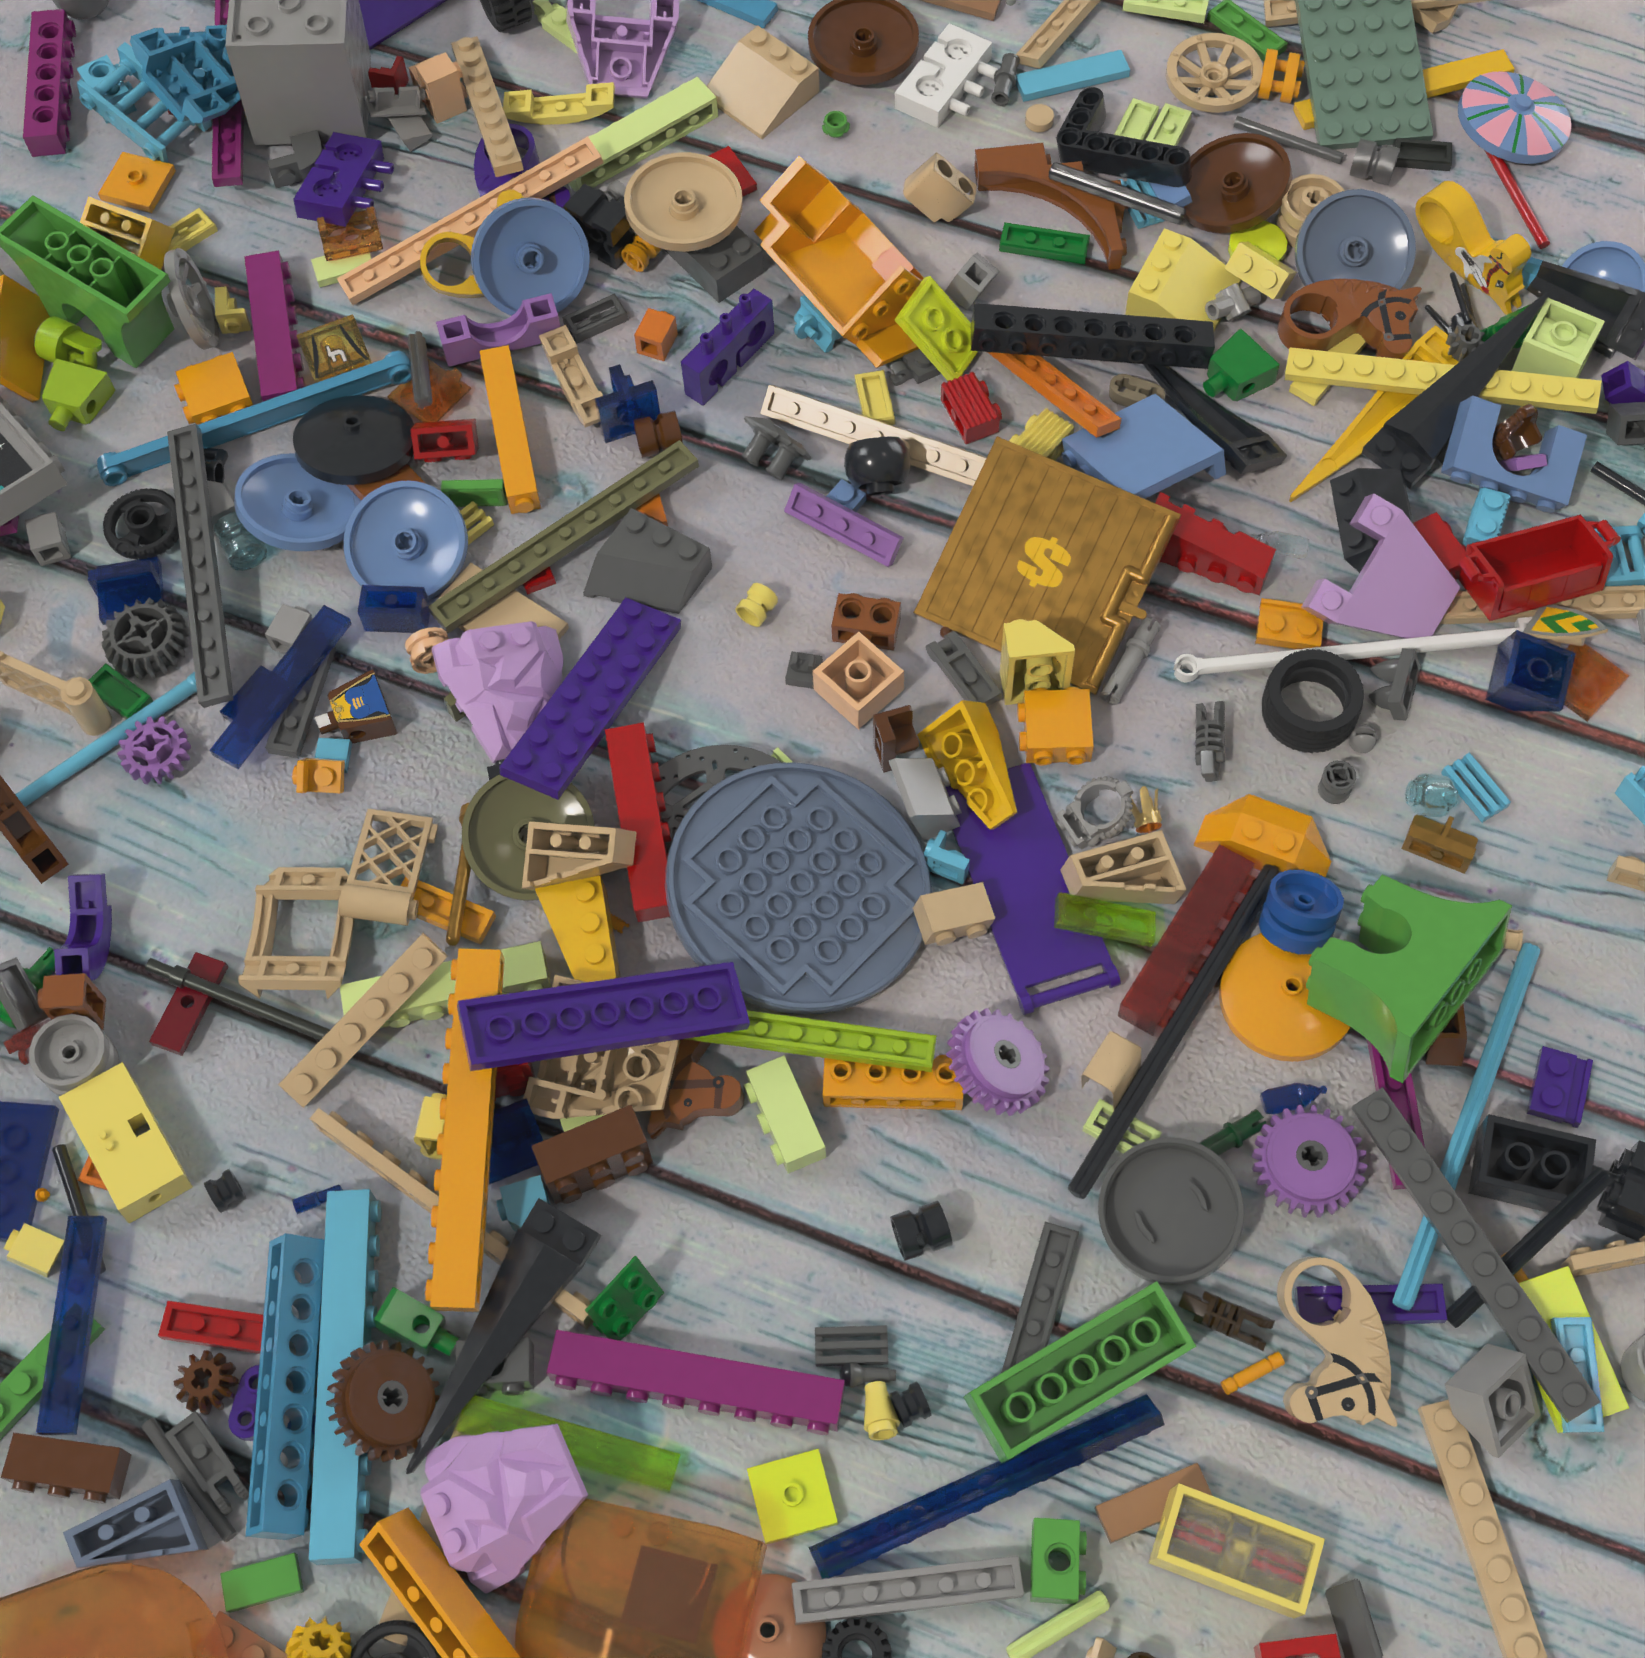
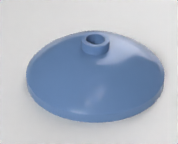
M1614 241L1591 243L1574 252L1562 265V267L1635 288L1645 293V263L1635 250L1625 244Z

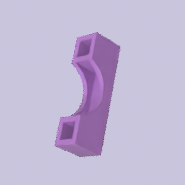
M552 293L523 300L520 308L514 315L497 323H478L472 321L466 315L436 322L448 367L481 359L480 350L509 345L510 351L541 344L539 335L561 327Z

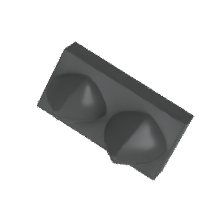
M1402 648L1400 658L1382 661L1370 668L1371 672L1377 677L1393 683L1369 694V698L1375 705L1390 710L1394 720L1406 721L1421 665L1415 649Z

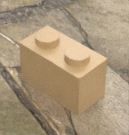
M983 882L920 895L913 907L925 945L936 942L938 946L952 943L956 938L968 936L969 939L983 936L995 920Z

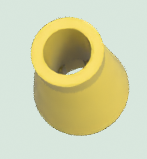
M883 1381L870 1382L864 1386V1430L868 1432L871 1440L893 1438L898 1434L897 1427L900 1425V1421L888 1394L886 1383Z

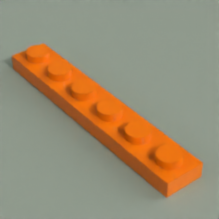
M987 352L1096 438L1120 429L1122 418L1041 356Z

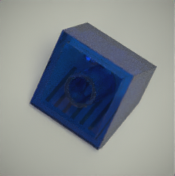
M1516 630L1498 644L1485 700L1513 711L1560 712L1564 707L1575 653Z

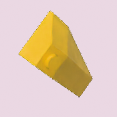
M961 700L917 734L927 758H932L938 769L944 767L951 783L950 786L953 789H958L967 799V805L989 829L994 830L1017 813L999 732L986 703Z

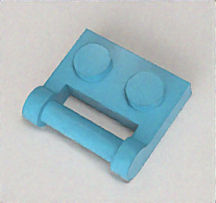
M1635 525L1612 527L1621 537V540L1618 544L1609 548L1613 553V561L1605 586L1645 585V556L1641 544V539L1643 538L1641 528ZM1594 529V530L1598 533V535L1602 538V540L1605 542L1606 540H1605V539L1603 538V536L1598 532V530H1597V529ZM1622 541L1628 543L1634 572L1629 571Z

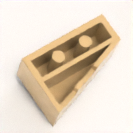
M529 822L522 889L535 890L534 888L598 876L632 866L636 831L610 827Z

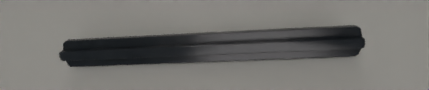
M1601 1167L1596 1168L1501 1258L1512 1275L1516 1274L1612 1183L1613 1178L1605 1169ZM1473 1285L1446 1310L1447 1321L1455 1328L1464 1323L1484 1304Z

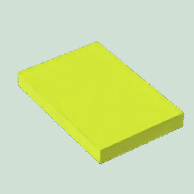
M931 276L925 277L899 312L895 322L945 379L952 381L954 378L958 379L963 375L978 351H971V322Z

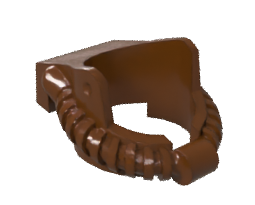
M1528 403L1518 408L1513 416H1510L1495 427L1492 447L1497 461L1513 458L1517 451L1542 441V435L1536 425L1538 410L1532 404Z

